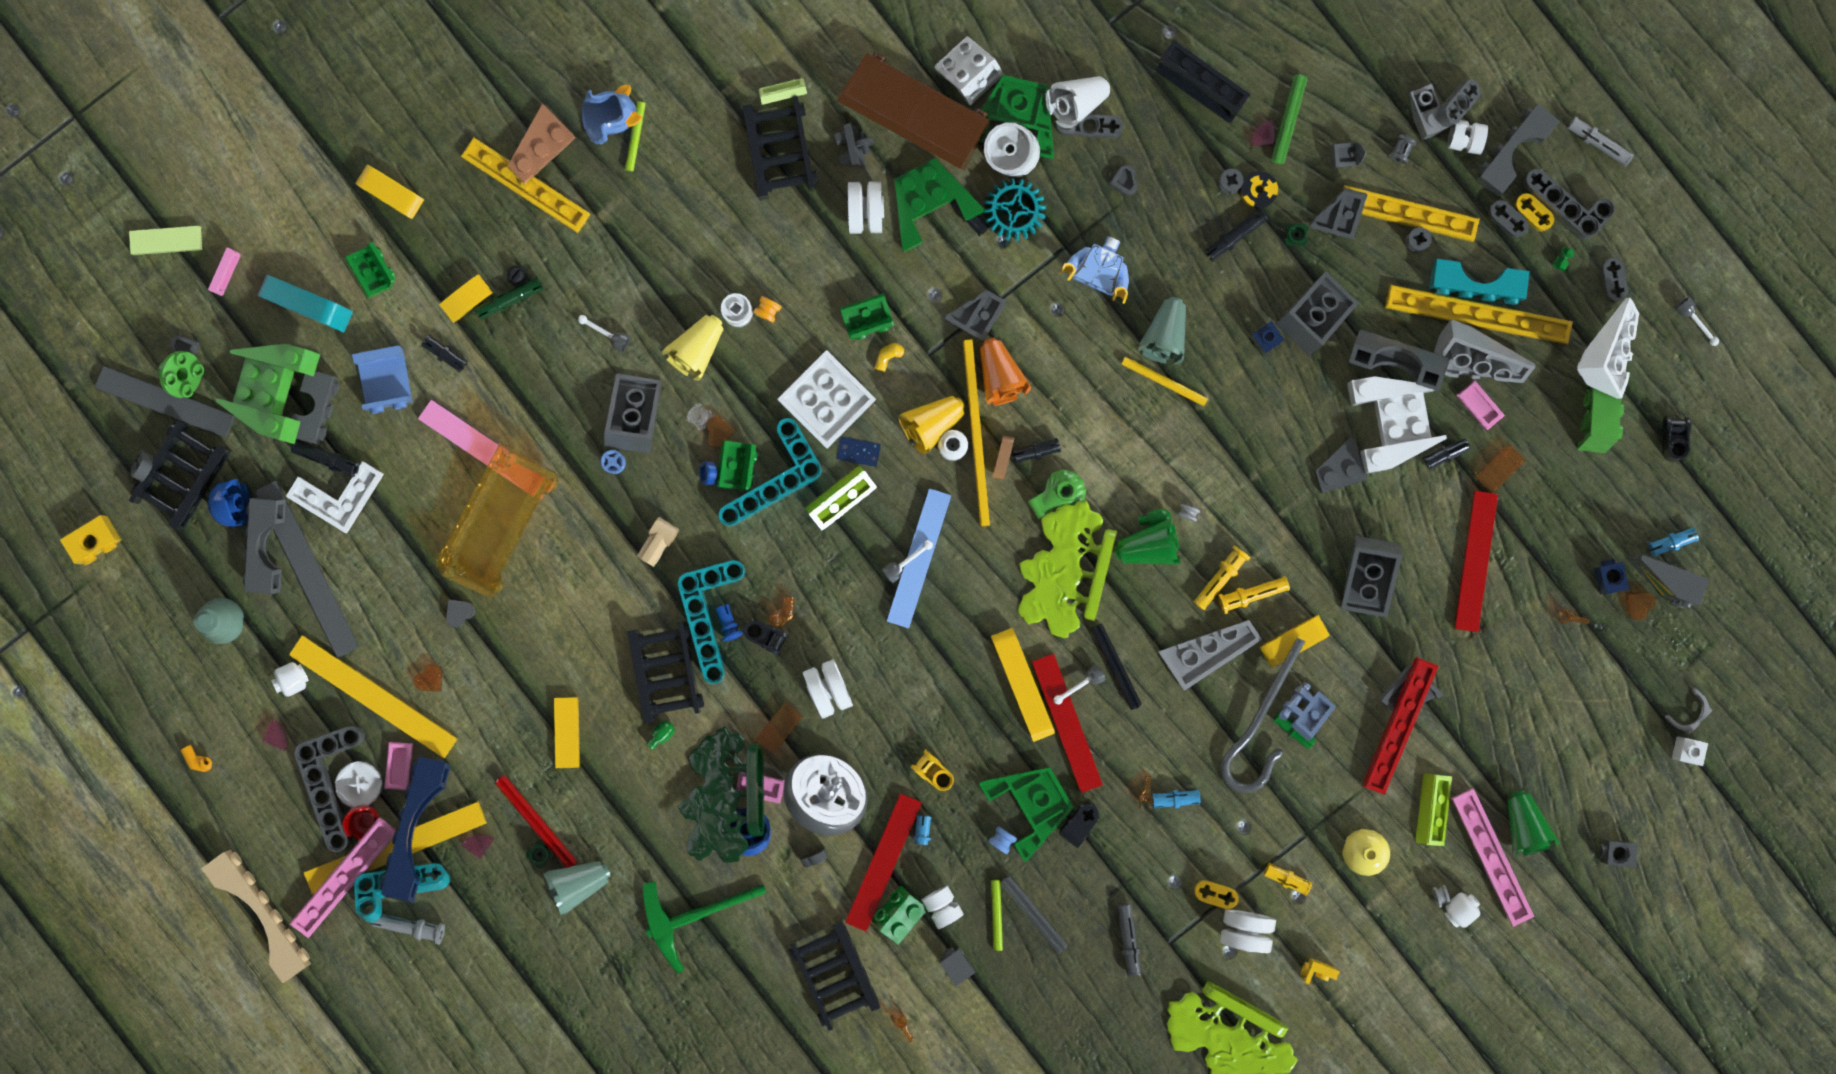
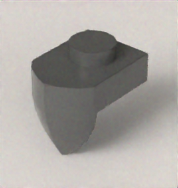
M1357 142L1330 145L1331 167L1358 166L1365 159L1367 151Z

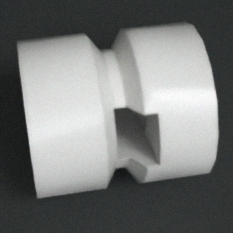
M1460 120L1450 128L1447 143L1448 149L1461 151L1463 148H1466L1468 153L1481 155L1487 139L1488 126L1479 123L1469 125L1468 121Z
M730 294L721 304L722 316L731 326H745L753 317V309L749 300L741 294Z
M948 885L941 887L922 899L927 911L933 913L931 918L937 929L951 924L964 915L958 903L952 901L954 896Z

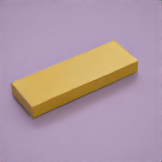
M554 698L555 768H579V698Z

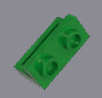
M373 242L368 243L366 248L344 258L346 265L366 299L391 289L395 283V274L392 268L387 267L383 260L384 256L381 249L376 247Z
M884 293L840 307L850 339L861 340L870 333L876 331L878 333L885 332L894 325Z
M721 441L716 487L750 491L754 483L753 465L757 460L755 444Z
M899 886L891 894L884 906L876 912L872 923L880 932L899 945L927 909L922 902L912 896L904 887Z

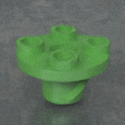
M186 351L171 353L158 368V376L162 388L167 394L178 398L191 397L199 386L201 376L204 374V367L200 364L197 357Z

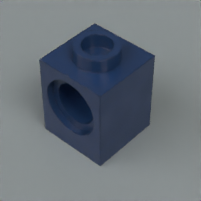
M1272 321L1249 337L1261 356L1285 340Z
M1615 559L1600 562L1601 566L1594 568L1600 595L1629 590L1623 562L1615 563ZM1609 570L1615 573V580L1612 583L1607 579Z

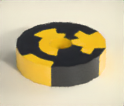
M1252 172L1246 176L1241 186L1240 193L1243 201L1255 209L1268 207L1278 195L1277 181L1267 172ZM1257 186L1262 187L1263 193L1258 194L1255 188Z

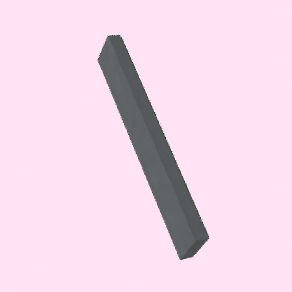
M103 366L95 388L226 438L235 418L234 415L192 399L171 396L163 388Z

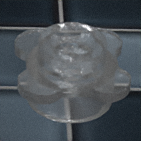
M697 403L689 410L687 421L690 424L696 425L698 430H703L706 427L707 421L712 418L713 413L711 410H706L703 404Z

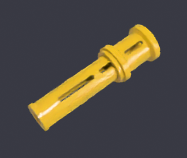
M1235 545L1232 547L1233 551L1226 560L1220 562L1219 566L1221 568L1193 601L1204 611L1231 576H1237L1238 569L1246 560L1249 561L1250 559L1246 553Z
M1284 576L1245 590L1237 588L1235 592L1226 595L1219 594L1218 601L1223 614H1227L1229 610L1238 607L1246 608L1250 602L1289 591L1290 587L1287 578Z

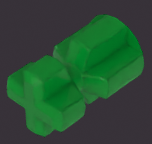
M1563 246L1560 250L1562 257L1557 256L1552 265L1563 272L1569 265L1567 258H1573L1575 254L1573 249Z

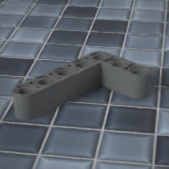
M359 726L345 727L299 744L294 752L327 848L332 852H340L347 849L351 845L352 837H347L343 830L344 814L324 758L362 744L365 733ZM350 730H353L357 735L354 743L347 739V734ZM328 738H331L335 744L332 751L328 750L325 746ZM306 746L312 749L310 759L306 758L303 754ZM313 768L318 769L320 772L318 781L311 777ZM321 790L328 794L326 803L319 799V792ZM329 812L333 813L336 817L334 825L327 822L326 816ZM336 834L342 836L344 840L342 847L337 846L334 842Z

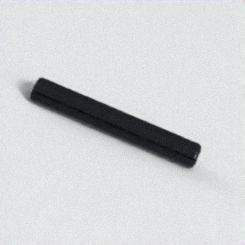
M1098 624L1092 627L1091 631L1131 710L1139 708L1142 703L1104 626Z

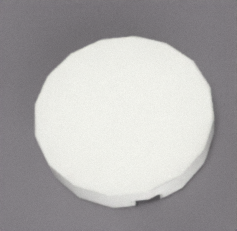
M357 761L347 764L336 776V794L342 803L351 808L360 805L369 806L379 798L382 792L383 781L381 774L375 766L367 762Z

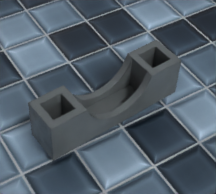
M1539 104L1532 109L1528 107L1520 117L1523 120L1518 127L1514 125L1506 134V137L1509 139L1504 145L1500 143L1491 153L1494 158L1490 163L1485 161L1477 171L1480 175L1476 181L1496 197L1502 195L1517 176L1512 166V155L1516 146L1522 142H1543L1560 122Z
M1360 330L1349 363L1370 370L1381 365L1395 366L1408 372L1414 378L1417 385L1439 391L1450 358Z
M262 497L250 498L247 505L248 526L245 531L247 549L244 553V561L246 562V570L243 575L244 592L263 594L281 592L282 569L274 565L269 559L266 552V540L273 528L285 523L286 500Z

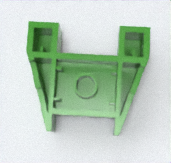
M289 344L230 350L231 354L245 358L233 402L218 398L216 402L258 434L295 444L301 422L283 417V409L294 371L314 377L320 354Z

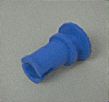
M729 604L715 609L722 626L721 632L725 633V637L722 638L723 642L735 640L744 634L743 630L738 631L739 625L734 621Z

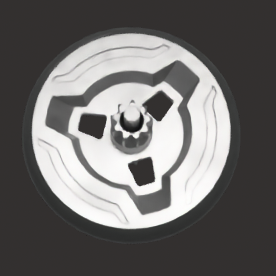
M814 754L800 759L790 768L783 784L784 802L791 816L802 827L819 835L836 836L852 830L861 821L867 808V790L862 778L851 765L835 756ZM820 777L826 778L823 784H820ZM838 798L844 805L841 806L834 803L835 799Z

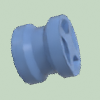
M609 450L601 457V466L610 474H618L624 470L626 460L620 452Z
M998 826L995 836L991 837L988 842L1000 851L1008 854L1010 851L1009 846L1011 843H1015L1017 838Z

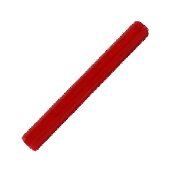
M505 775L497 779L495 785L565 868L575 866L577 860Z

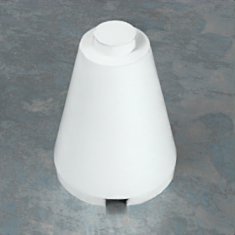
M1101 76L1057 82L1051 85V89L1047 90L1046 106L1050 115L1054 114L1058 119L1055 122L1059 126L1072 128L1109 96L1110 85Z

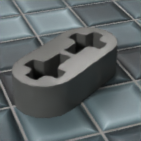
M1499 200L1490 205L1488 209L1489 218L1510 237L1518 238L1528 231V221L1509 203ZM1495 207H1503L1504 210L1502 213L1507 217V219L1503 215L1496 216L1495 213L1497 212V210L1495 209ZM1509 220H1511L1515 224L1517 222H1520L1522 224L1520 226V229L1522 231L1518 230L1514 232V225Z
M1610 258L1602 263L1600 272L1606 299L1616 303L1626 298L1628 286L1623 262L1618 258ZM1611 263L1614 267L1617 266L1618 268L1617 271L1614 272V279L1612 271L1607 270V267L1611 266ZM1614 282L1616 288L1621 289V293L1617 296L1618 298H1616L1615 294H1611V290L1615 287Z
M141 450L131 465V476L143 482L152 468L153 456Z

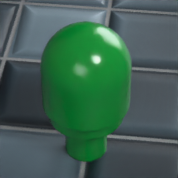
M1163 508L1148 511L1149 515L1138 516L1139 525L1150 524V526L1171 518L1170 512Z
M670 721L660 722L652 730L651 735L653 737L648 741L647 746L654 750L659 743L662 745L667 743L675 733L674 725Z

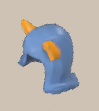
M622 85L616 91H604L597 95H593L592 90L587 91L582 104V123L590 141L601 145L608 140L607 135L623 132L642 120L641 115L636 112L635 104L629 98L631 92L630 85Z

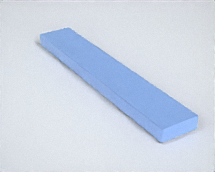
M929 488L907 558L924 546V542L927 540L933 543V547L930 550L926 549L904 566L887 622L906 628L910 627L950 502L951 495Z

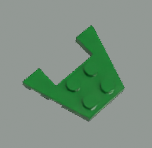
M1003 75L981 111L988 114L986 119L990 121L1017 123L1025 128L1038 130L1037 140L1040 146V156L1049 159L1054 158L1051 115L1046 106L1048 85ZM990 124L980 141L982 143L985 142L988 136Z
M936 158L894 179L902 249L905 252L924 243L914 221L956 200L965 220L985 212L984 207L974 199Z
M1050 767L978 783L989 802L1011 790L1029 820L1034 832L1014 843L1024 862L1031 858L1034 852L1074 808Z

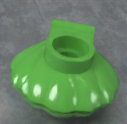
M1067 469L1055 471L1047 479L1045 491L1029 500L1028 503L1038 519L1064 504L1074 506L1078 501H1085L1086 488L1084 481L1076 472L1068 471Z

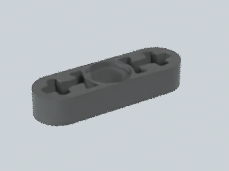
M1470 79L1460 83L1437 111V118L1442 126L1449 127L1457 124L1480 97V87L1475 80Z
M1088 114L1079 122V131H1075L1076 126L1064 130L1063 127L1056 123L1055 127L1057 132L1064 136L1114 139L1121 134L1123 123L1117 116ZM1085 120L1094 121L1096 124L1095 130L1092 132L1085 131L1083 129V122ZM1099 120H1103V126H1108L1110 122H1115V126H1118L1119 129H1115L1114 133H1110L1109 128H1102V133H1099Z

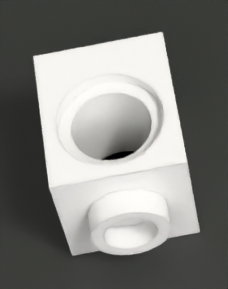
M1677 737L1672 759L1703 766L1708 743Z

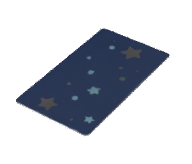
M841 437L837 460L876 467L881 445Z

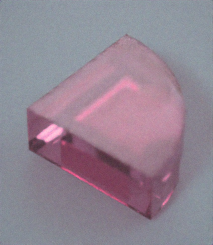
M1273 120L1263 123L1256 129L1251 139V147L1275 144Z
M272 720L263 738V742L285 751L288 743L285 731L279 722Z
M476 835L467 839L461 846L481 859L494 841V838L487 835Z

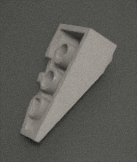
M1452 319L1440 333L1434 353L1450 358L1445 373L1449 377L1458 378L1459 375L1472 376V379L1492 377L1495 381L1524 383L1535 368L1534 363L1475 328Z

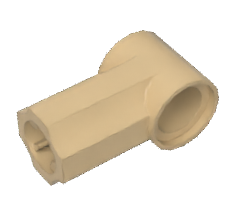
M659 517L650 529L649 537L637 557L654 567L666 547H669L675 539L679 529Z

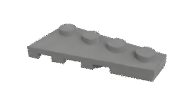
M1246 620L1158 651L1183 691H1185L1262 639L1250 620Z

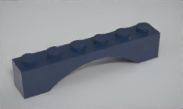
M418 757V761L414 762L412 766V783L406 788L405 798L407 801L405 808H402L399 814V821L401 823L399 830H396L393 835L392 843L394 848L386 861V867H388L386 877H383L380 883L381 895L386 898L414 903L420 882L412 858L414 830L425 807L436 795L445 789L451 767L446 762Z

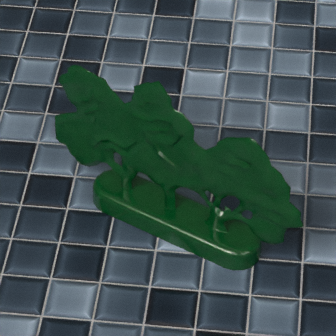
M726 727L717 729L715 735L706 736L688 756V761L693 771L701 775L705 781L702 786H695L689 793V798L684 799L677 806L685 819L697 822L696 827L688 835L687 852L698 861H702V859L711 854L712 850H715L723 863L738 862L740 855L748 848L747 840L740 833V827L744 822L747 823V830L750 836H762L764 834L763 749L760 744L748 745L746 749V764H743L738 757V753L744 747V737L740 734H730ZM730 751H734L735 756L730 755ZM726 758L735 761L734 765H737V768H730L725 763ZM730 771H735L734 775L728 776ZM739 772L746 773V791L737 792L733 788V779ZM741 797H746V816L736 813ZM737 822L735 827H730L731 823Z

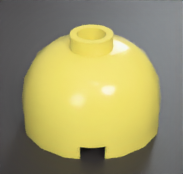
M1360 829L1354 831L1346 838L1344 848L1342 849V856L1345 864L1351 871L1359 875L1371 876L1380 873L1386 868L1390 860V848L1386 839L1378 832Z

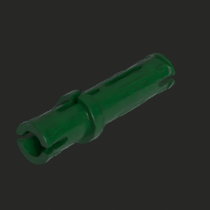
M535 277L499 296L497 294L492 296L493 299L474 308L480 320H483L498 311L500 313L504 312L505 308L544 289L538 277Z

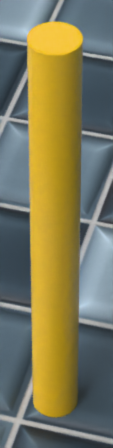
M1126 356L1121 365L1202 406H1205L1208 400L1207 397Z

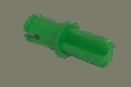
M1280 710L1272 722H1275L1287 732L1289 738L1292 736L1306 749H1310L1316 739L1313 737L1307 741L1291 726L1294 722L1293 719L1288 717L1287 720H1282L1279 717V713L1282 711Z

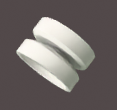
M1003 123L989 132L984 142V154L987 162L994 170L1008 177H1021L1035 168L1040 157V146L1037 138L1025 127L1017 123Z
M881 181L869 182L867 184L866 197H863V188L860 182H848L850 234H861L863 232V219H868V230L870 233H882L884 196H881Z
M834 659L822 664L821 668L824 679L821 678L819 671L814 667L803 672L809 695L822 719L834 714V707L831 701L833 698L841 710L853 706Z
M1225 910L1223 922L1227 926L1237 929L1222 930L1220 936L1221 944L1248 952L1271 953L1273 940L1259 933L1274 932L1275 918L1246 911Z

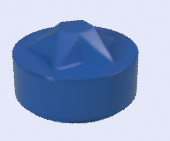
M712 461L702 462L700 465L699 478L703 485H713L716 481L717 470Z

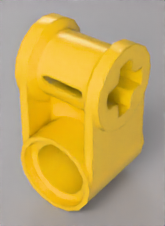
M925 749L923 751L924 755L915 765L912 764L910 768L940 791L950 789L954 783L953 774ZM929 760V763L926 765V767L922 769L924 764ZM944 773L949 776L950 783L948 786L942 787L937 783L939 774Z

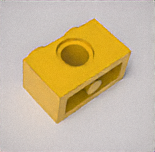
M101 515L60 539L73 563L84 564V566L94 562L97 559L96 555L101 552L108 553L117 547L116 543L122 540L108 516ZM91 536H94L96 539V544L93 548L88 544Z

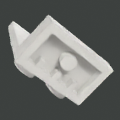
M968 36L935 65L936 71L958 89L964 101L970 106L1004 75L995 58Z

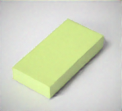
M800 78L759 88V94L763 105L807 94L804 79Z

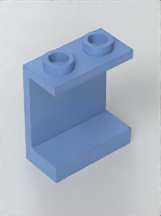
M393 346L352 354L353 362L358 365L365 400V404L362 405L363 410L370 411V414L384 412V408L393 406V410L403 409L407 407V403L413 402L402 347Z

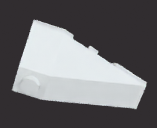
M1630 297L1625 298L1586 348L1577 368L1586 385L1617 399L1622 398L1628 383L1629 373L1625 372L1627 361H1632L1633 355L1630 352V341L1635 339L1639 312Z

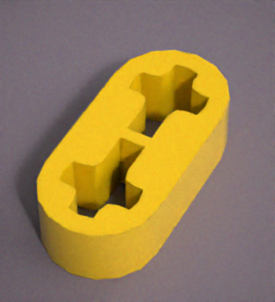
M1527 193L1516 198L1514 209L1528 221L1530 226L1541 232L1552 227L1554 215L1538 199ZM1521 200H1529V208L1523 210L1521 208ZM1535 213L1539 217L1545 215L1547 217V219L1545 220L1547 225H1539L1538 222L1540 219L1535 215Z
M1208 880L1199 881L1194 888L1195 896L1200 901L1224 909L1234 908L1239 901L1238 894L1234 889ZM1209 885L1208 889L1215 892L1214 896L1206 894L1205 897H1202L1199 889ZM1228 892H1231L1230 896L1234 900L1228 901L1227 904H1224L1225 901L1218 897L1219 894L1227 895Z

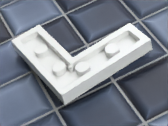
M362 461L358 473L355 474V477H352L339 500L301 477H297L286 497L344 533H348L384 474Z

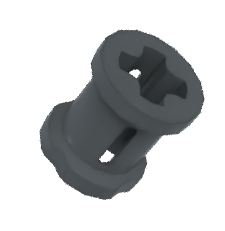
M1398 134L1396 145L1388 157L1395 162L1407 164L1409 161L1407 159L1408 155L1417 142L1411 137Z

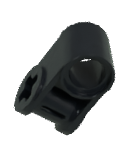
M1665 416L1663 419L1662 453L1664 458L1670 462L1682 460L1690 452L1691 419L1689 417L1671 419ZM1673 445L1679 447V456H1676L1672 452Z
M757 620L748 622L744 627V635L749 641L778 656L781 655L780 649L785 639L790 636L775 627H770ZM752 624L760 626V636L751 637L748 634V627ZM778 636L775 646H772L775 638Z
M1092 803L1082 804L1064 824L1059 835L1078 848L1099 819L1097 807ZM1092 809L1094 817L1092 819L1090 817L1084 819L1083 811Z

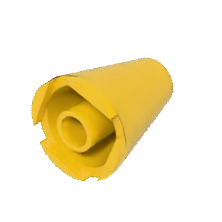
M949 396L903 412L899 415L901 417L899 423L907 439H913L916 442V445L913 447L924 455L938 443L940 437L946 431H949L963 417L965 405L959 397Z

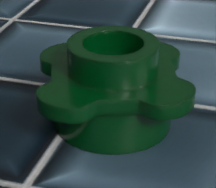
M1287 224L1285 228L1287 231L1286 245L1298 244L1301 247L1306 246L1308 243L1306 239L1307 231L1309 230L1306 224Z
M542 840L536 841L535 846L526 851V857L535 863L537 868H543L545 862L554 857V854L545 846Z

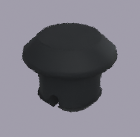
M514 266L509 269L507 280L511 285L518 287L527 281V271L523 267Z

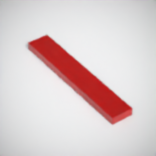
M1473 491L1454 629L1471 632L1479 631L1498 494Z
M1054 653L1032 661L1080 792L1083 793L1102 786L1101 778L1070 695L1064 698L1061 704H1055L1053 701L1056 695H1062L1068 691Z
M1415 656L1362 783L1363 787L1385 795L1437 672L1438 665Z
M900 793L845 923L867 932L922 802Z

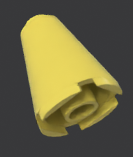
M705 315L665 347L662 351L663 356L668 354L667 361L675 369L686 376L691 373L695 375L693 380L699 381L723 332L722 321L714 315L710 317Z

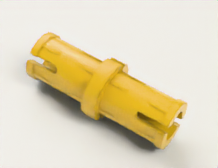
M1270 862L1264 871L1263 876L1277 881L1286 889L1289 887L1305 896L1308 895L1312 887V882L1298 877L1291 870L1286 871Z

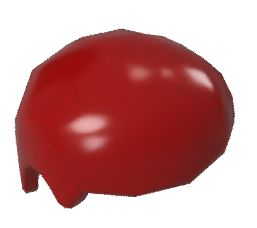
M355 806L344 816L342 827L347 837L352 836L360 840L380 816L370 806Z

